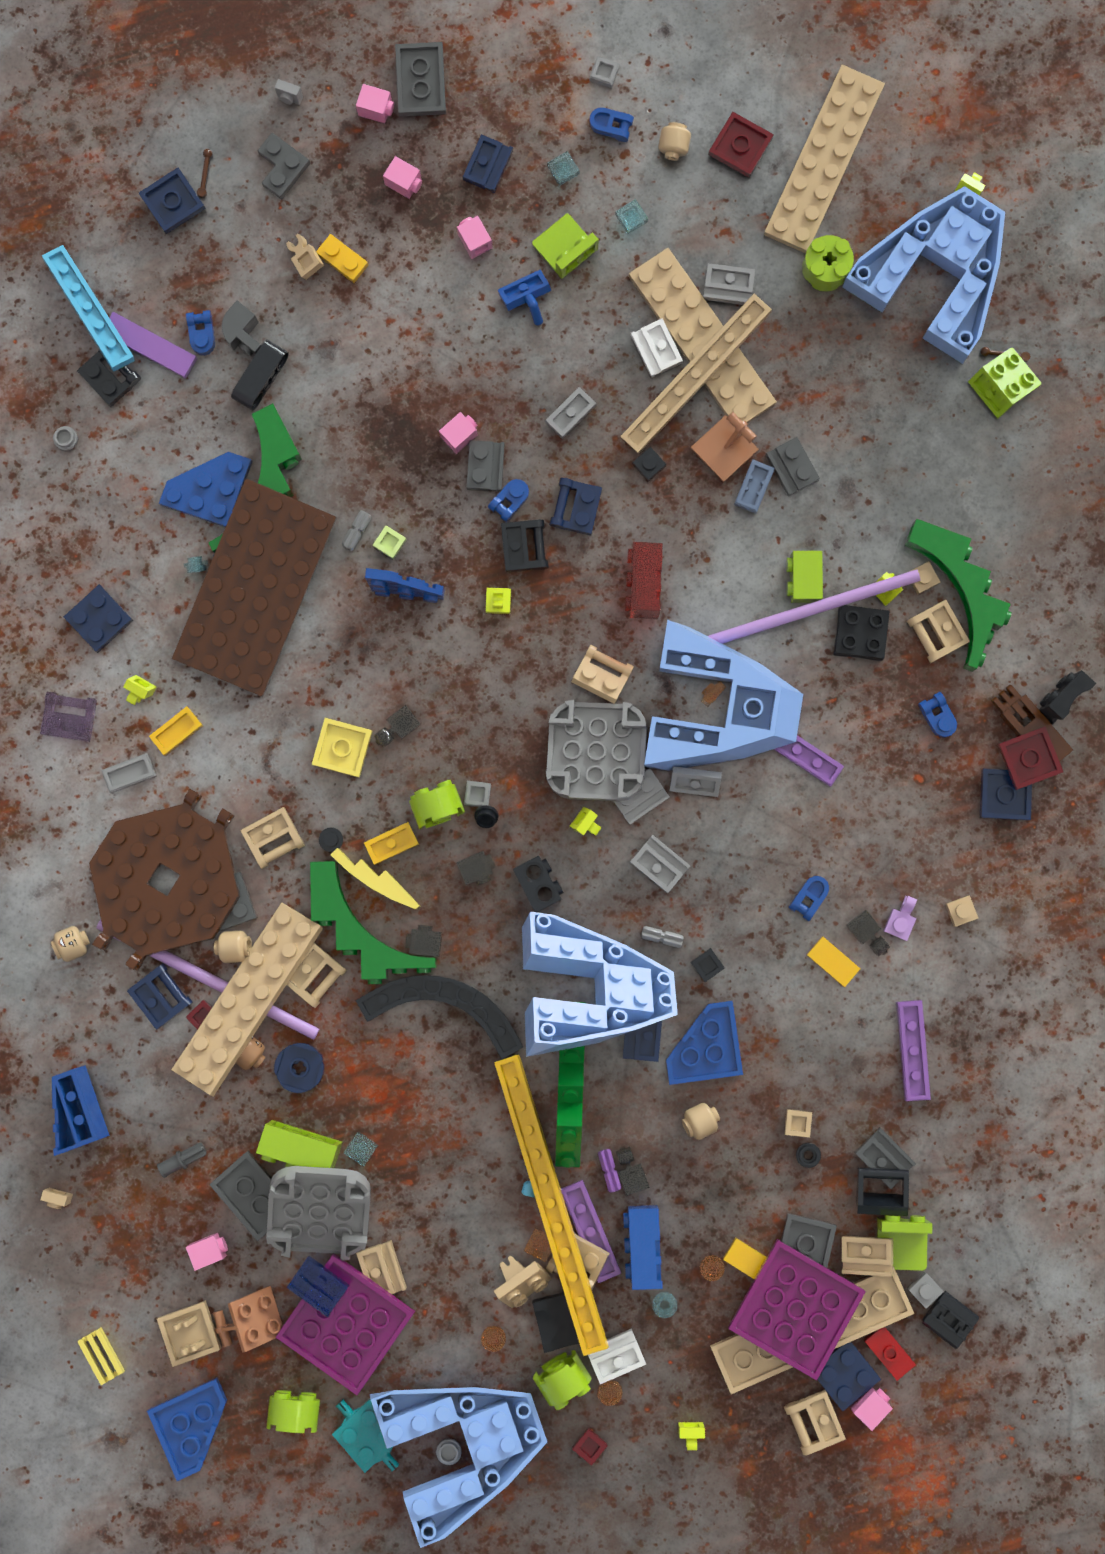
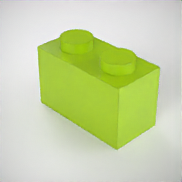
M793 551L790 558L786 560V571L791 572V582H787L786 593L787 596H791V603H812L822 600V551Z

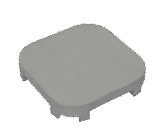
M569 700L557 707L550 715L548 722L549 738L546 777L553 792L560 797L575 800L625 801L636 796L641 790L645 779L644 763L647 727L645 717L641 711L627 702L613 704Z
M291 1166L277 1171L271 1179L268 1194L267 1244H271L274 1248L281 1251V1256L289 1258L291 1251L341 1254V1260H350V1255L359 1252L361 1249L365 1250L367 1244L371 1197L369 1181L361 1173L349 1169Z

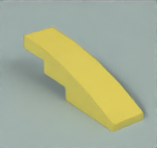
M339 848L330 854L349 873L373 890L416 910L421 907L388 871L385 870L378 876L362 859L354 865Z

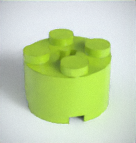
M833 235L821 236L812 241L803 260L802 272L804 278L813 288L825 292L833 291L845 282L854 262L849 242L846 239Z
M451 780L437 784V787L429 791L428 787L414 792L415 795L410 797L409 803L419 830L424 826L430 828L450 821L451 815L457 814L459 817L465 813L456 786L452 784Z
M571 1350L572 1355L569 1356L566 1352H563L553 1357L541 1366L544 1371L540 1375H538L537 1371L533 1375V1380L548 1405L554 1406L556 1410L564 1408L569 1403L568 1400L576 1395L581 1397L591 1389L588 1384L592 1378L575 1350Z
M276 1390L274 1395L269 1398L266 1428L271 1429L273 1425H276V1431L305 1433L307 1428H311V1433L317 1432L320 1400L316 1399V1393L301 1392L299 1396H291V1391Z

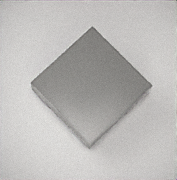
M597 56L590 75V82L612 88L620 63Z
M467 781L464 805L475 807L489 806L491 783Z

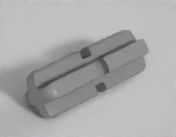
M362 510L359 511L352 523V529L348 530L342 541L344 548L351 551L354 550L361 538V532L365 531L371 520L369 513Z
M648 926L643 927L641 934L642 939L657 943L661 941L663 942L662 944L677 948L682 946L684 939L680 934L668 931L662 932L660 929Z

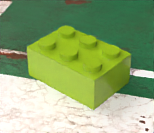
M271 1120L264 1126L256 1153L262 1155L261 1159L268 1162L276 1163V1160L286 1162L285 1167L335 1168L343 1142Z

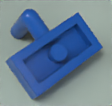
M541 270L498 289L499 296L508 311L527 303L534 324L541 325L543 323V318L535 298L550 292L551 288Z

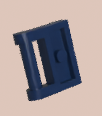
M560 478L558 500L554 517H551L549 525L592 535L602 487L576 482L568 478ZM569 490H574L577 492L570 521L563 520Z
M164 963L127 990L156 1030L160 1029L193 1003L189 996L186 997L167 973L168 969ZM159 977L178 1002L176 1006L172 1007L153 981Z

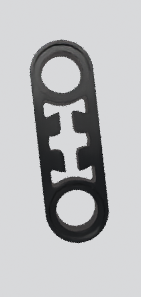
M268 339L264 341L234 387L231 398L250 410H255L286 363L289 352Z

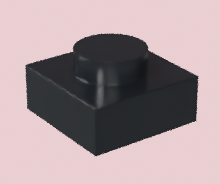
M651 446L632 462V465L647 482L666 467V463Z
M711 948L690 962L704 982H707L725 969Z

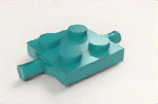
M369 1398L361 1407L354 1410L342 1399L336 1407L345 1418L342 1424L332 1432L333 1437L364 1473L380 1461H383L391 1472L399 1466V1463L390 1454L393 1447L388 1449L386 1447L371 1399Z

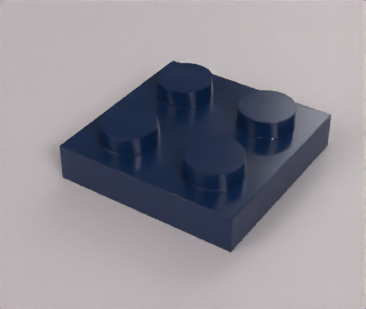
M179 167L139 192L140 197L165 234H168L206 209Z
M100 584L63 616L97 653L134 621Z
M981 769L980 818L1031 820L1032 784L1015 790L1008 770Z
M849 1342L833 1350L817 1380L839 1408L844 1411L877 1384L881 1378L853 1343Z

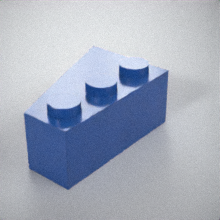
M86 1065L53 1076L52 1109L55 1111V1124H53V1132H55L54 1156L110 1136Z
M657 1205L628 1206V1213H623L624 1228H629V1238H624L625 1254L629 1253L630 1263L625 1264L626 1279H630L632 1290L663 1289L661 1281L659 1208Z

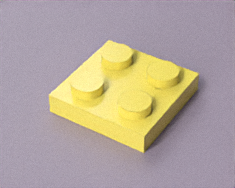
M325 718L312 765L360 778L373 731Z

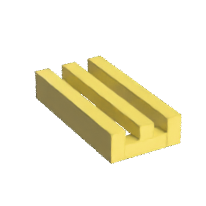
M102 1327L77 1341L100 1385L125 1372ZM95 1336L100 1340L116 1371L112 1372L94 1339ZM87 1341H89L93 1351L95 1352L99 1362L101 1363L107 1375L106 1377L102 1372L97 1360L95 1359L90 1347L88 1346Z

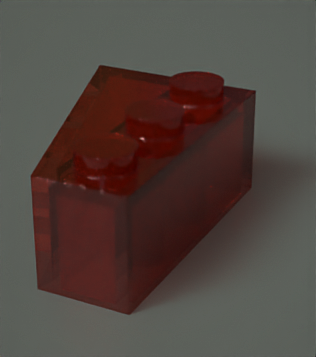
M633 542V549H628L627 563H632L631 573L627 572L626 587H631L630 596H626L625 611H630L629 618H659L661 610L660 592L663 543Z

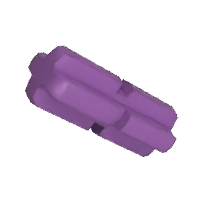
M604 1149L599 1151L598 1156L602 1170L605 1171L604 1177L608 1191L615 1192L620 1190L621 1184L617 1170H614L615 1163L611 1150Z

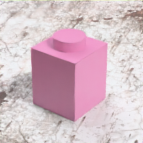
M363 84L356 103L358 116L385 124L387 116H391L393 113L394 102H392L389 91Z
M396 156L383 175L386 186L409 199L413 192L417 193L422 185L420 170Z
M478 216L474 218L468 217L457 226L458 236L471 259L492 249V240Z
M460 412L439 430V434L444 442L457 454L469 444L470 440L478 436L477 424L469 415L465 417Z
M217 1232L189 1244L186 1250L194 1271L224 1259L227 1256L226 1251H228L225 1239L219 1237Z
M873 1387L850 1407L853 1413L871 1431L893 1409L888 1403L890 1397L882 1389L879 1388L876 1391Z

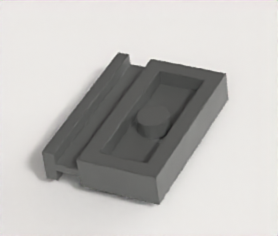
M798 437L766 453L769 463L775 468L774 472L788 496L819 481L820 477Z
M470 440L467 490H497L501 492L504 442L494 443L492 441Z
M880 1127L854 1152L869 1168L910 1170L916 1165ZM881 1179L890 1189L900 1181Z

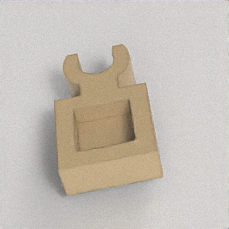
M297 234V246L289 241L286 244L287 248L296 254L291 258L301 277L307 280L322 268L324 264L314 247L310 244L307 245L306 239Z

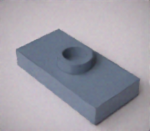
M752 459L734 505L756 514L775 468Z

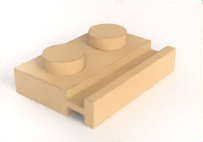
M842 1236V1274L892 1277L893 1238Z
M392 1240L365 1248V1250H360L356 1253L362 1273L390 1294L406 1290L407 1287Z

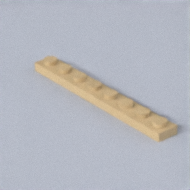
M754 293L621 435V438L639 454L769 316L772 309Z

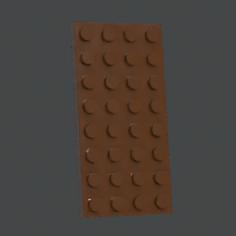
M245 479L172 659L259 696H263L337 517L254 481Z

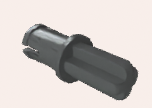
M200 1142L182 1152L177 1151L173 1157L157 1164L161 1176L165 1178L181 1168H188L189 1164L206 1156V1148Z

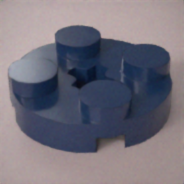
M296 1043L287 1046L278 1054L274 1064V1072L281 1086L294 1093H303L313 1089L320 1083L325 1071L322 1054L315 1047L306 1043ZM302 1061L306 1071H302L298 1075L293 1065Z

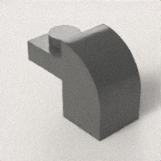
M238 300L225 313L222 320V332L233 351L239 346L248 356L251 354L255 356L261 344L252 338L249 333L259 322L255 314Z

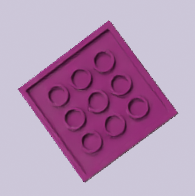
M777 1239L730 1322L728 1329L817 1381L866 1291Z
M333 1253L276 1338L355 1395H358L415 1310Z

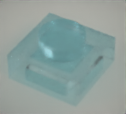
M568 151L547 162V167L559 186L580 174V170Z
M636 199L615 211L616 217L628 234L648 222L647 215Z
M357 1132L344 1151V1154L364 1167L378 1147V1144Z

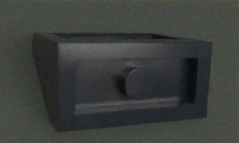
M858 1168L857 1214L908 1216L909 1170ZM863 1178L902 1180V1193L863 1192Z

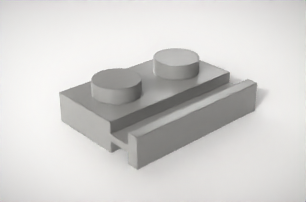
M708 263L703 298L708 301L744 305L752 296L755 269Z
M649 768L645 771L643 786L636 796L629 800L613 802L628 824L631 825L669 799L670 796Z
M654 835L649 838L630 861L632 865L667 894L690 867L687 862Z

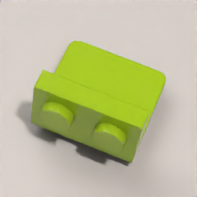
M885 1215V1218H877V1238H893V1266L895 1270H925L927 1268L928 1234H932V1223L926 1220L925 1216L911 1215L910 1219H900V1216Z

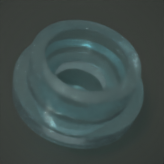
M202 556L187 558L188 563H183L187 573L206 571L208 561H202Z
M661 1292L653 1299L652 1307L655 1314L659 1317L669 1318L677 1310V1301L671 1293ZM664 1300L669 1302V1307L666 1309L660 1307V1303Z

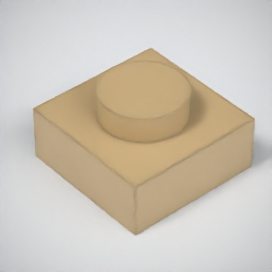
M929 561L913 569L918 570L921 580L912 583L917 595L940 583Z
M970 895L945 904L954 927L978 919Z
M787 1109L784 1134L810 1138L812 1112Z
M49 1187L43 1190L40 1200L47 1202L49 1207L61 1209L62 1206L65 1207L71 1203L73 1194Z

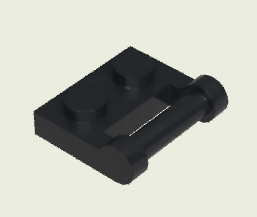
M99 350L77 372L112 407L141 380V376L136 371L133 372L126 365L118 369L126 378L121 384L102 363L105 358Z
M544 520L501 523L506 572L544 570L549 568L548 560L545 557L543 538ZM530 529L533 530L535 561H529L526 530Z

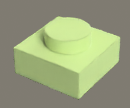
M385 526L374 542L373 547L394 560L407 539L390 527Z

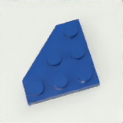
M231 452L224 453L168 480L159 504L226 527L249 473L252 460Z
M366 568L365 579L377 596L389 597L391 593L399 594V598L413 600L414 596L423 597V601L437 603L438 599L444 600L445 590L441 585L433 584L431 588L424 580L407 577L406 580H403V577L398 575L399 573L393 571Z
M733 1001L710 1003L705 1006L666 1058L669 1085L743 1075Z
M217 1377L147 1410L176 1481L200 1471L204 1464L227 1403V1398Z

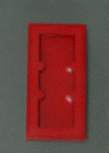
M885 1327L872 1332L864 1339L865 1343L897 1381L916 1366Z

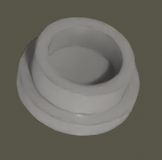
M63 426L55 431L53 441L59 449L67 451L76 446L78 436L71 427Z
M454 1439L442 1440L436 1450L438 1460L445 1465L455 1464L461 1457V1446Z

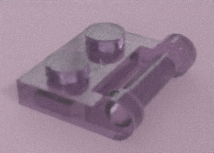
M47 691L40 734L90 742L97 705L96 698L88 697L86 700L56 695L55 692ZM55 705L85 709L86 712L85 716L54 712Z

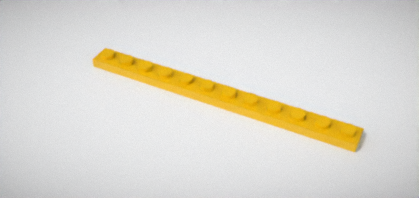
M520 1055L494 1062L583 1356L608 1349V1342Z

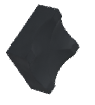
M848 605L840 606L833 655L882 661L885 658L890 611Z
M1082 670L1075 674L1071 672L1067 676L1065 675L1056 684L1057 691L1054 690L1051 694L1048 693L1039 703L1042 706L1039 709L1040 712L1051 724H1054L1058 719L1063 720L1069 714L1070 707L1076 697L1083 692L1091 690L1096 682Z
M564 1292L532 1301L544 1353L580 1344Z

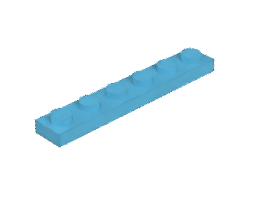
M62 245L42 255L46 266L112 371L114 372L134 362V356L65 247Z

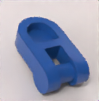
M597 108L592 111L589 124L591 129L597 134L613 137L621 142H627L630 135L628 132L629 126H632L634 117L630 114L607 108ZM614 121L620 123L619 128L613 127Z
M206 310L202 314L195 315L194 312L186 313L192 349L198 355L205 356L210 354L215 348L211 311ZM204 323L205 329L197 330L196 324Z
M520 479L511 480L490 502L488 508L493 512L499 513L501 519L507 523L529 496L528 485ZM505 499L511 503V506L508 508L502 504Z
M941 692L934 694L933 698L928 701L923 700L918 703L923 716L936 736L945 738L951 736L956 731V719ZM938 707L941 713L934 716L932 709Z
M821 876L809 878L788 908L794 912L797 910L809 922L828 895V882ZM805 896L813 901L809 907L802 903Z

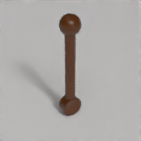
M210 149L203 151L205 157L201 186L197 190L200 198L207 196L205 185L209 158L212 157Z
M983 347L980 351L982 356H999L1004 353L1003 351L990 350L988 347ZM1028 352L1018 354L1024 362H1028L1031 357Z

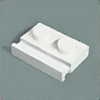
M663 318L631 333V337L651 378L683 363Z
M632 1329L608 1338V1349L588 1355L600 1384L646 1365Z

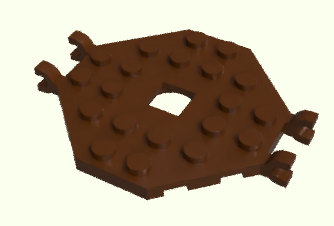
M191 789L188 790L181 805L115 821L89 862L103 927L102 933L96 937L92 945L106 951L112 938H117L136 950L125 964L136 971L140 969L146 956L214 939L240 898L225 832L234 815L222 808L214 824L194 812L193 809L202 796ZM161 864L180 875L167 896L149 885V881Z

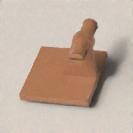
M734 411L728 416L725 415L691 447L723 483L759 450L752 443L757 435L747 427L748 423L742 421Z
M271 1286L228 1303L233 1320L231 1324H226L223 1310L212 1313L217 1326L215 1332L216 1334L219 1333L222 1347L233 1344L229 1331L236 1330L242 1353L276 1339L277 1334L283 1327Z

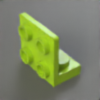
M568 213L532 241L533 247L561 279L598 250L599 239L592 232L588 236Z
M1014 348L1008 349L983 366L968 381L997 419L1004 415L1015 403L1041 385L1040 380Z

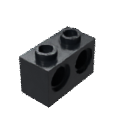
M537 856L513 869L536 913L562 900L560 895L564 892L557 880L552 882L548 874L552 872V869L546 858L541 860ZM530 866L539 867L541 870L540 877L530 879L527 876V869ZM543 887H547L552 891V897L548 901H541L538 898V891Z

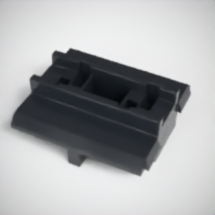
M944 1291L922 1319V1324L953 1348L957 1349L963 1340H966L971 1330L974 1329L973 1327L978 1322L979 1316L948 1292Z

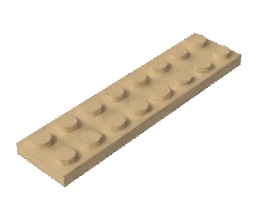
M841 65L764 232L765 236L806 254L808 247L817 234L885 83L845 65Z
M666 248L629 273L630 280L658 319L663 318L673 341L688 362L723 327L718 317L669 248ZM739 348L704 384L726 416L734 411L742 421L747 423L777 403Z
M281 903L249 951V956H246L245 960L241 963L171 1070L214 1097L323 930V927L286 904Z
M894 1266L892 1277L869 1275L853 1282L866 1292L835 1348L914 1314ZM738 1334L710 1345L731 1394L792 1368L791 1365Z

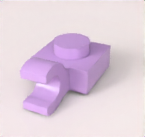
M905 896L900 910H891L883 931L907 941L916 921V918L910 916L915 907L917 899Z

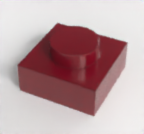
M202 1000L186 1018L198 1030L212 1009V1006L206 1000Z
M587 1428L572 1446V1450L592 1466L608 1445L590 1428Z

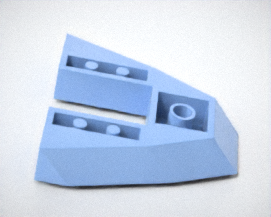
M964 186L918 212L861 256L846 277L842 287L880 312H883L920 255L960 279V281L926 331L923 339L963 364L982 335L1000 265L1005 211Z
M667 620L659 672L731 683L724 728L652 716L644 763L645 767L670 771L673 770V766L688 768L747 758L796 742L803 694L759 662L690 627Z
M529 913L522 926L523 969L594 978L596 1005L533 997L525 1011L526 1057L600 1043L677 1015L673 971L625 944L551 914Z
M467 1387L393 1390L370 1394L387 1449L459 1421L474 1463L403 1491V1498L420 1548L445 1539L506 1488L547 1443L531 1393Z

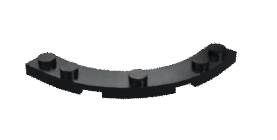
M431 975L401 978L382 985L355 1000L367 1022L407 1002L419 1000L444 1002L456 1006L472 1016L486 1031L501 1059L523 1048L512 1025L493 1001L477 989L451 978Z

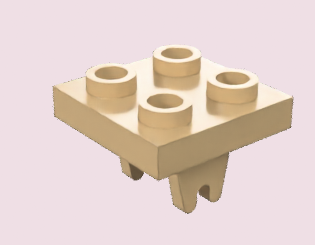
M509 1256V1266L504 1262L500 1263L506 1282L494 1290V1293L500 1301L509 1307L517 1308L526 1303L527 1297L532 1293L544 1290L548 1286V1282L552 1280V1277L548 1271L535 1261L525 1268L519 1261Z
M206 1300L157 1318L172 1367L221 1349Z

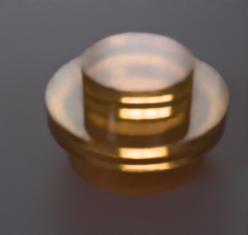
M710 1255L701 1261L700 1272L706 1280L716 1281L723 1276L725 1266L719 1257Z
M489 1326L482 1332L481 1343L486 1350L496 1352L505 1345L506 1335L500 1327Z
M609 1380L600 1384L597 1391L599 1400L608 1406L617 1404L622 1398L621 1385L615 1380Z

